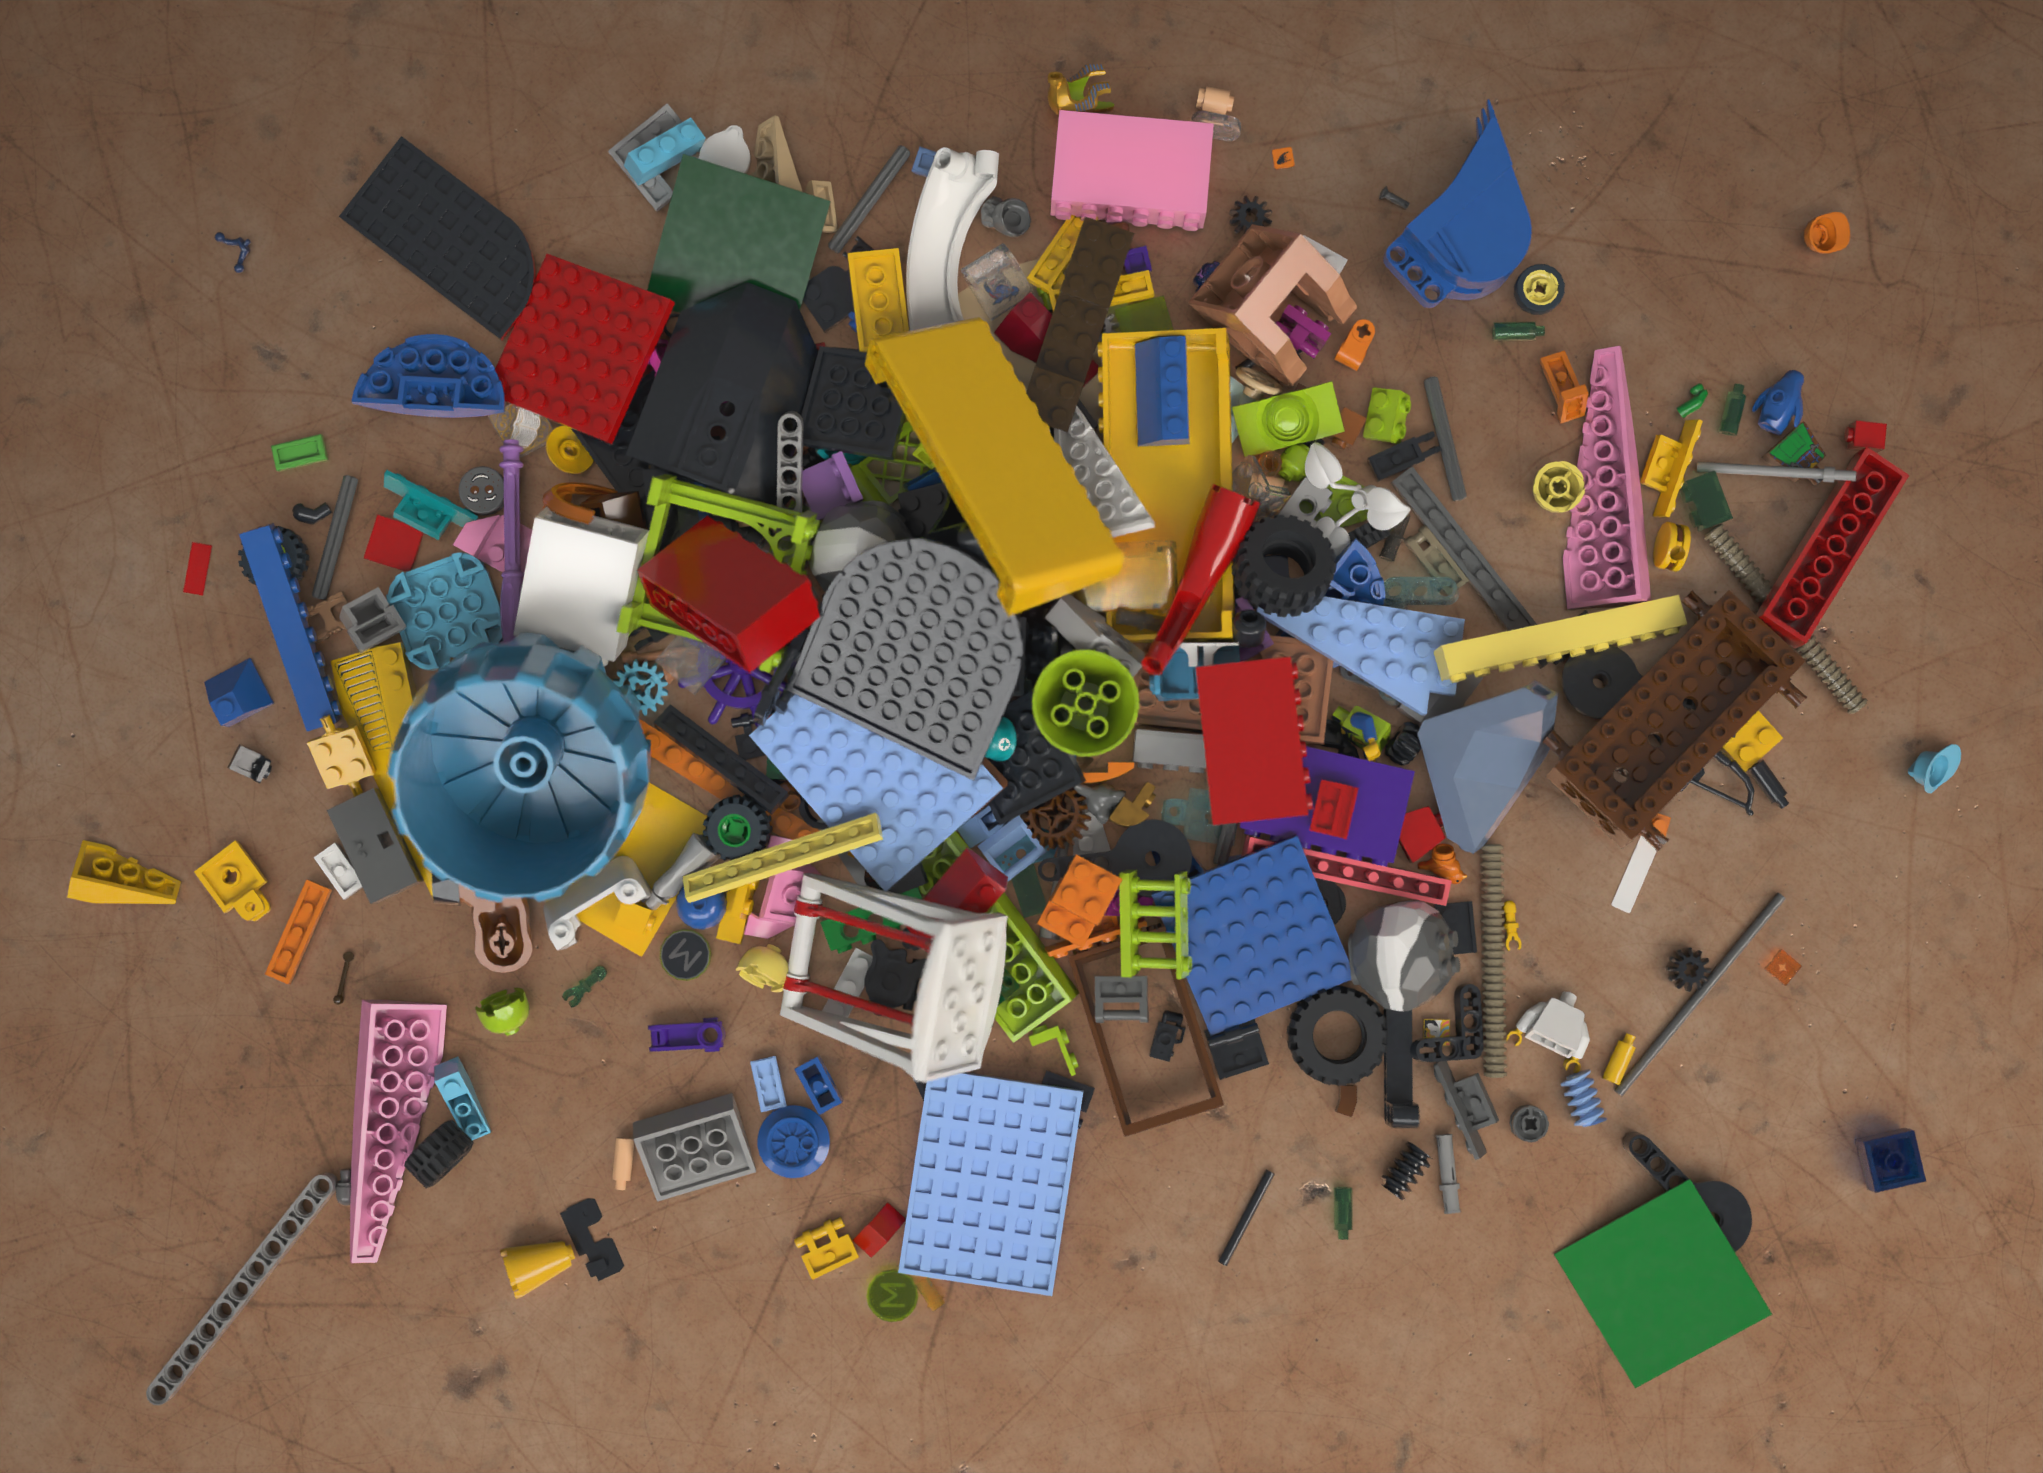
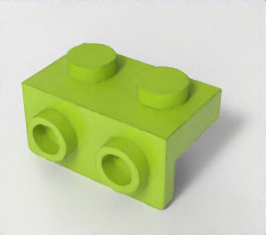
M1373 387L1363 438L1391 442L1394 445L1401 443L1406 434V417L1411 409L1410 396L1401 390Z

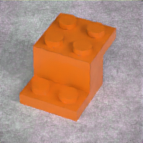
M1075 854L1064 877L1060 878L1036 924L1083 948L1094 926L1099 925L1123 879Z

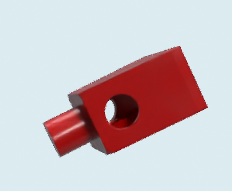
M1426 806L1405 813L1399 844L1409 863L1417 861L1446 838L1441 829L1444 825L1440 811L1433 814L1430 807Z

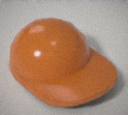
M1831 212L1810 220L1805 227L1803 237L1807 247L1813 252L1821 254L1832 253L1846 248L1850 241V226L1846 216L1841 212Z

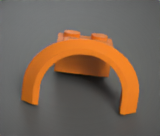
M560 483L544 493L542 499L544 503L543 509L547 506L552 512L562 517L589 525L594 520L595 510L572 504V495H600L617 493L618 491L589 483Z

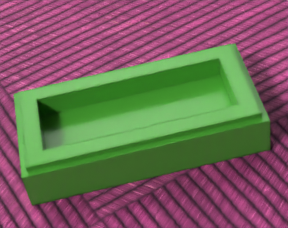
M321 434L271 446L276 471L278 472L328 460L323 435Z

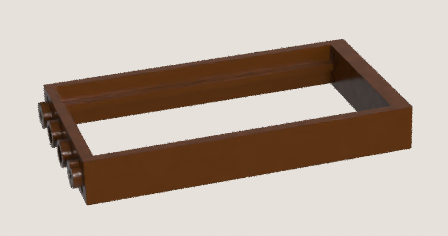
M1161 923L1146 927L1147 932H1167L1165 926L1162 927ZM1101 941L1097 943L1098 948L1073 950V955L1069 956L1068 959L1124 1137L1225 1106L1184 978L1177 979L1176 969H1170L1211 1098L1131 1123L1101 1024L1096 1023L1095 1005L1082 964L1120 953L1121 941ZM1141 942L1138 947L1152 942ZM1162 943L1166 958L1176 959V952L1172 943Z

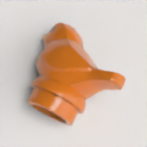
M1437 844L1431 853L1432 858L1418 863V869L1430 870L1442 878L1451 880L1452 884H1459L1467 877V874L1463 873L1460 869V863L1456 859L1454 847L1449 844Z

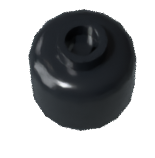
M1253 609L1238 612L1232 620L1233 642L1239 643L1238 646L1243 648L1259 646L1265 637L1266 620L1264 616Z

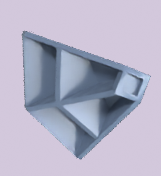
M1536 680L1523 688L1425 719L1419 729L1418 737L1446 836L1466 852L1474 854L1488 842L1550 750L1542 742L1554 730L1558 693Z

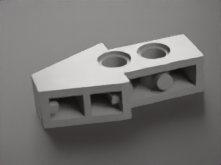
M1069 594L1060 596L1048 609L1045 618L1077 650H1094L1112 656L1126 667L1132 677L1142 668V660L1146 653L1105 623L1106 618Z

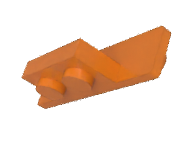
M1103 915L1099 925L1094 926L1083 948L1065 940L1044 947L1049 957L1060 958L1068 955V951L1076 948L1078 950L1091 948L1094 942L1101 940L1103 942L1113 941L1120 934V923H1118L1116 916ZM1144 917L1138 919V929L1142 931V927L1147 926Z

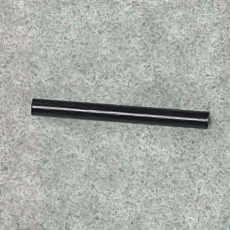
M1266 1169L1218 1261L1219 1263L1228 1266L1275 1176L1271 1171Z

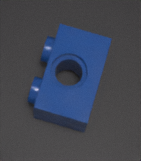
M820 1055L795 1068L819 1115L844 1101Z

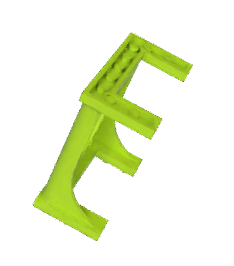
M668 473L653 477L647 504L655 505L641 566L659 553L670 504L673 503L738 520L752 526L768 541L776 560L783 563L784 556L794 553V556L788 561V563H791L789 566L798 574L807 576L808 571L804 570L806 560H811L813 545H810L811 539L814 535H817L820 520H817L818 513L812 511L801 513L676 480L677 476ZM769 528H773L775 531H777V528L782 529L775 537L769 534ZM783 536H792L791 542H795L794 546L786 551L780 550L778 548V541ZM638 575L633 600L622 606L616 632L628 634L644 626L703 642L647 603L648 598ZM787 645L763 662L759 670L771 672L774 668L778 667L783 659V652Z

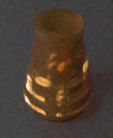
M1266 451L1256 456L1254 465L1262 475L1272 477L1281 470L1282 460L1276 452Z

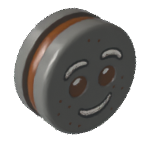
M480 466L472 468L464 474L459 483L458 491L460 500L467 509L478 515L489 516L499 512L504 507V477L490 467Z

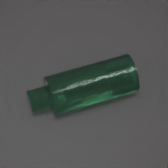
M1493 322L1492 326L1493 341H1534L1536 336L1545 335V327L1536 326L1535 322Z
M1734 384L1733 392H1728L1719 428V433L1723 435L1737 436L1746 400V395L1743 394L1744 385Z
M1334 1187V1230H1338V1239L1348 1240L1349 1230H1353L1352 1187Z

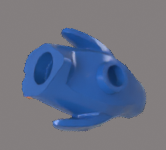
M1789 370L1773 386L1760 394L1756 400L1752 411L1755 412L1763 404L1758 425L1765 431L1781 436L1794 415V427H1797L1801 422L1803 416L1801 388L1804 383V375L1801 372Z

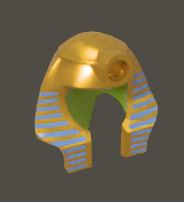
M1086 64L1076 75L1067 80L1060 72L1054 71L1048 74V82L1050 83L1048 102L1056 115H1059V110L1102 113L1113 110L1114 103L1098 101V96L1111 93L1109 81L1092 84L1088 94L1085 97L1083 96L1084 87L1089 77L1105 74L1103 64Z

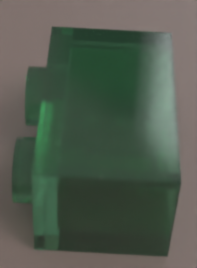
M1715 470L1684 482L1682 489H1680V495L1685 504L1688 503L1691 511L1689 513L1691 524L1693 527H1697L1699 532L1733 519Z

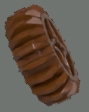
M1074 788L1054 797L1048 806L1043 807L1045 805L1043 803L1024 813L1029 815L1022 820L1026 825H1029L1026 829L1031 830L1033 833L1032 838H1037L1039 845L1043 847L1049 845V848L1052 850L1057 847V844L1061 849H1065L1066 841L1071 846L1075 845L1073 838L1076 836L1079 839H1083L1082 834L1079 832L1082 829L1084 831L1089 830V827L1084 822L1092 820L1091 816L1086 814L1089 812L1086 805V797L1079 794ZM1065 796L1072 799L1075 812L1066 809ZM1059 811H1060L1061 813H1063V814H1060V815H1056L1055 818L1051 816V815H1054V814H1058ZM1040 817L1048 820L1049 833L1044 832L1041 828ZM1072 822L1068 828L1062 831L1065 824Z

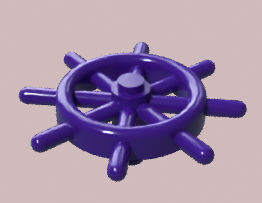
M683 637L686 642L700 649L698 674L680 679L678 686L680 688H687L700 683L703 684L706 691L717 701L708 717V722L712 725L716 724L726 706L735 709H750L754 720V713L762 697V691L756 694L751 676L769 684L773 675L759 670L760 668L758 667L749 673L706 643ZM711 655L728 663L721 667L709 669ZM731 674L723 691H721L714 684L713 679ZM740 679L742 680L746 697L732 696ZM784 679L778 688L782 692L787 684Z

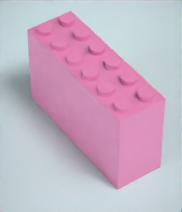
M1059 110L1050 215L1061 220H1069L1071 215H1075V217H1081L1082 221H1084L1086 216L1094 220L1098 217L1099 220H1106L1110 224L1132 222V225L1140 227L1147 226V224H1155L1163 229H1170L1173 226L1183 227L1187 231H1197L1198 228L1203 229L1207 211L1214 124Z

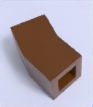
M1339 1086V1100L1335 1111L1352 1117L1357 1104V1086Z

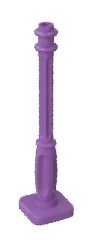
M514 439L504 440L503 445L499 448V451L503 453V461L500 462L499 466L503 469L505 556V571L501 574L503 580L500 596V619L503 642L500 644L511 642L516 637L513 634L524 573L521 572L520 469L524 464L520 461L519 457L523 447L519 445V440Z

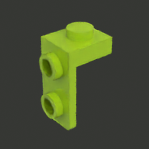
M1046 1024L1033 1028V1034L1029 1035L1032 1047L1057 1037L1071 1076L1076 1075L1075 1068L1079 1067L1074 1052L1068 1054L1065 1044L1070 1042L1065 1029L1059 1030L1058 1025L1047 1028Z

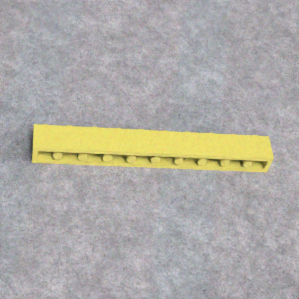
M1675 595L1441 645L1433 652L1441 681L1451 679V683H1456L1467 679V675L1475 674V678L1491 674L1490 670L1499 669L1501 673L1513 670L1515 668L1514 665L1523 664V667L1536 665L1538 660L1541 659L1553 662L1562 659V655L1569 653L1571 657L1585 654V650L1594 649V652L1609 649L1611 644L1617 643L1618 647L1632 644L1634 639L1640 638L1641 642L1655 639L1656 635L1662 633L1664 637L1673 636L1680 633L1679 629L1687 625L1680 597Z

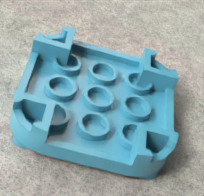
M462 552L453 553L452 556L406 573L402 572L395 576L394 581L391 583L386 598L390 606L394 605L407 626L405 630L399 633L406 649L405 654L410 662L419 668L436 671L444 667L463 651L481 642L493 644L503 642L500 602L487 568L476 557Z

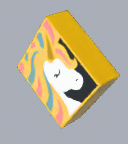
M1423 1019L1422 1038L1450 1036L1449 1019ZM1445 1042L1443 1046H1449V1042Z

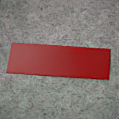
M192 542L183 589L184 593L203 596L212 545Z

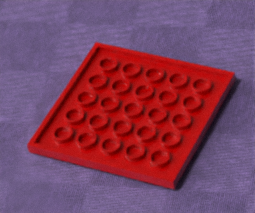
M547 253L535 278L529 303L517 319L495 367V371L503 385L505 402L612 444L675 302Z

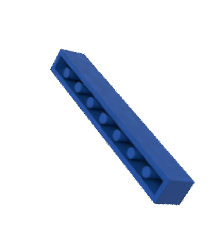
M274 523L240 533L239 536L306 731L323 727L320 720L323 716L331 715L333 723H337L341 719L339 715H342V709L339 701L333 698L331 691L334 690L331 677L325 675L323 669L325 659L322 652L317 651L315 645L317 641L316 632L312 626L309 627L306 617L309 616L305 602L300 601L298 580L296 577L292 578L289 569L292 567L290 556L287 552L284 553L281 543L284 542L281 530L275 528Z

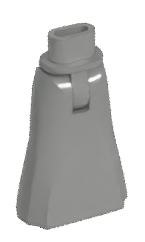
M692 834L675 863L654 883L650 892L652 896L645 902L650 909L657 910L661 904L667 905L669 903L668 899L675 897L684 886L683 876L707 869L720 859L721 855H714L712 852L713 847L706 845L707 836Z

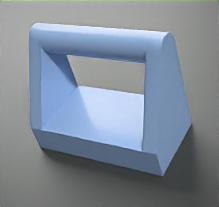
M1020 816L1011 820L978 845V848L990 864L1008 876V881L1046 853L1043 846L1039 845L1037 838H1032L1033 833L1030 829H1026L1027 825ZM1027 835L1036 848L1003 872L994 859Z

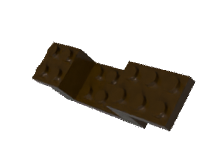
M1086 216L1026 392L1029 399L1036 404L1042 421L1046 422L1050 427L1065 432L1069 430L1134 236L1133 232Z

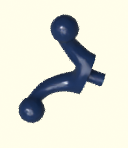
M216 233L215 240L217 242L241 248L234 270L237 273H242L244 271L242 264L250 252L248 245L251 241L249 239L244 241L241 237L227 239L223 233Z

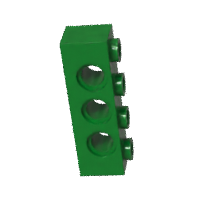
M919 887L900 894L920 900L923 899ZM860 907L846 912L866 920L873 914V912ZM882 916V925L901 930L900 925H903L902 923ZM831 919L820 922L830 950L837 949L838 954L853 949L851 944L861 940L862 945L877 940L876 933L858 928V934L855 937H849L844 931L846 924Z

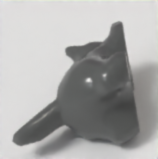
M1098 783L1093 788L1083 784L1074 787L1079 794L1086 797L1088 811L1102 824L1107 822L1126 793L1124 790H1116L1113 786Z

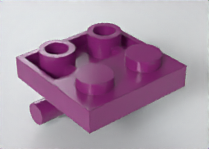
M1289 304L1282 313L1279 322H1276V325L1290 338L1297 351L1300 349L1314 359L1331 335L1328 331L1329 328L1319 320L1314 322L1308 318V313L1300 306L1295 305L1293 307Z

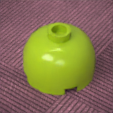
M514 988L515 992L507 994V989L491 994L480 1001L482 1007H475L482 1025L488 1031L497 1034L504 1033L506 1036H509L520 1030L519 1027L525 1023L530 1009L522 988Z

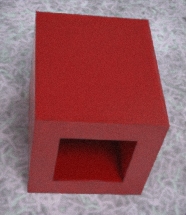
M1857 420L1849 424L1844 435V441L1848 442L1847 450L1860 451L1865 447L1870 448L1876 453L1884 450L1887 424Z

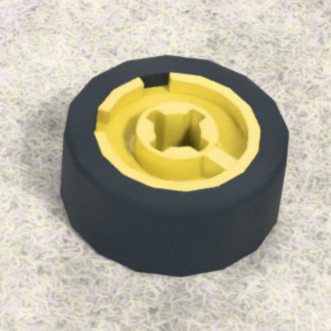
M1535 264L1528 267L1519 275L1514 285V297L1517 304L1525 312L1532 315H1543L1551 312L1561 302L1565 293V283L1562 275L1554 267L1547 264ZM1537 285H1540V286L1543 287V289H1544V292H1543V293H1542V292H1537V293H1536V292L1534 291V290L1536 289V286H1537Z

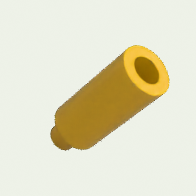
M1626 1033L1623 1041L1618 1040L1602 1076L1603 1079L1620 1085L1636 1047L1632 1046L1636 1038L1635 1036Z

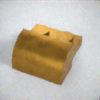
M1147 781L1133 802L1123 797L1108 820L1122 827H1130L1143 822L1148 818L1149 814L1141 808L1143 806L1145 808L1150 806L1157 796L1153 793L1156 787Z

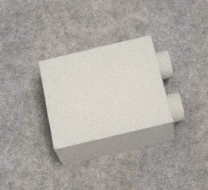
M546 506L534 520L513 635L518 636L520 633L544 634L558 647L576 651L582 645L601 656L602 663L606 666L609 660L615 661L627 646L629 633L623 634L616 632L622 606L633 600L639 575L637 569L641 567L649 530L593 516L594 520L588 525L562 517L552 512Z

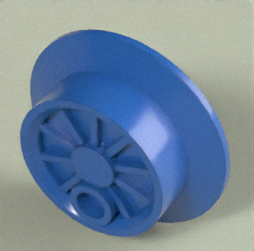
M789 1105L775 1110L764 1120L758 1133L757 1146L762 1161L771 1171L786 1178H801L815 1172L823 1164L829 1152L830 1136L825 1122L816 1112L803 1106Z

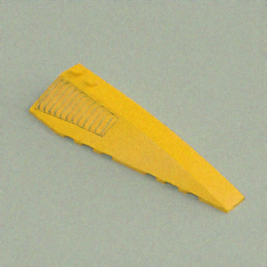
M401 642L372 648L363 653L358 652L330 661L342 714L349 727L357 725L376 768L373 777L392 816L391 810L396 800L394 779L387 772L391 749L401 723L417 694L411 663L405 654L404 644ZM401 834L433 898L432 872L423 865L425 859L409 836Z

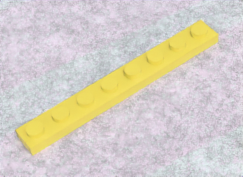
M876 813L685 875L683 876L685 898L691 903L883 840L880 818Z

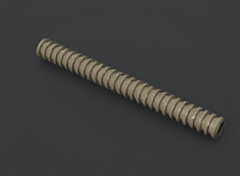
M1716 525L1705 534L1704 539L1710 541L1709 545L1715 547L1714 551L1721 554L1719 557L1726 560L1724 563L1726 565L1729 564L1731 566L1730 570L1736 572L1735 577L1741 578L1740 583H1745V589H1750V595H1755V601L1760 602L1762 605L1773 586L1769 585V580L1764 579L1765 575L1763 573H1759L1760 569L1753 566L1755 563L1748 560L1750 558L1749 555H1744V549H1739V543H1734V537L1728 535L1729 531L1723 529L1724 525ZM1814 635L1811 636L1808 642L1798 647L1796 651H1801V657L1807 659L1806 663L1812 665L1811 669L1818 672L1816 675L1823 678L1822 682L1828 684L1827 688L1833 690L1832 694L1834 696H1838V702H1843V708H1848V714L1856 713L1867 704L1868 700L1861 697L1863 694L1856 691L1857 686L1851 685L1852 680H1847V674H1842V668L1836 666L1837 662L1835 660L1832 661V656L1825 653L1827 650L1820 647L1821 643L1815 641L1816 637Z
M1485 844L1480 848L1483 850V854H1480V857L1483 858V862H1480V865L1483 866V870H1480V873L1483 874V878H1481V882H1483V886H1481V890H1483L1481 906H1484V910H1481V914H1484V918H1481V922H1484V926L1481 927V930H1484V934L1481 935V938H1484L1482 946H1484V951H1482L1484 967H1482V970L1485 971V975H1482V979H1485V983H1482V987H1485V991H1482L1485 999H1482V1002L1485 1003V1007H1483V1011H1485L1483 1027L1486 1030L1483 1032V1035L1486 1036V1039L1483 1040V1043L1486 1044V1047L1483 1048V1051L1486 1052V1056H1483L1486 1064H1483V1067L1486 1068L1484 1076L1488 1078H1503L1507 1076V1072H1504V1068H1507V1064H1504V1060H1507V1056H1504V1052L1507 1051V1048L1504 1047V1044L1507 1043V1040L1504 1039L1506 1031H1504V1027H1506V1023H1504L1506 1007H1503V1003H1506V999H1503V995H1506V991H1503V987L1506 986V983H1503V979L1506 978V975H1503V971H1505V967H1503L1505 962L1503 954H1505V951L1502 949V946H1505V943L1502 942V938H1505V934H1502V930H1505V927L1502 926V922H1505L1502 914L1505 912L1502 910V906H1504V902H1502L1504 886H1501V882L1504 881V878H1501V874L1504 873V870H1501V866L1504 865V862H1501V857H1504V854H1501V849H1503L1501 844Z

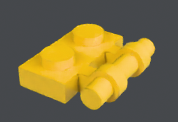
M841 1217L833 1221L829 1219L823 1222L824 1225L812 1231L808 1229L802 1232L803 1235L794 1239L797 1248L807 1245L810 1252L803 1254L801 1258L812 1280L860 1257L849 1233L841 1237L837 1234L836 1230L845 1226ZM829 1235L831 1242L818 1247L815 1240Z

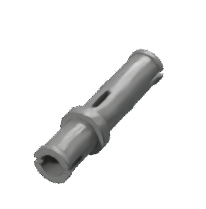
M1452 1134L1436 1135L1441 1175L1439 1190L1443 1194L1444 1214L1461 1212L1458 1196L1460 1183H1457Z

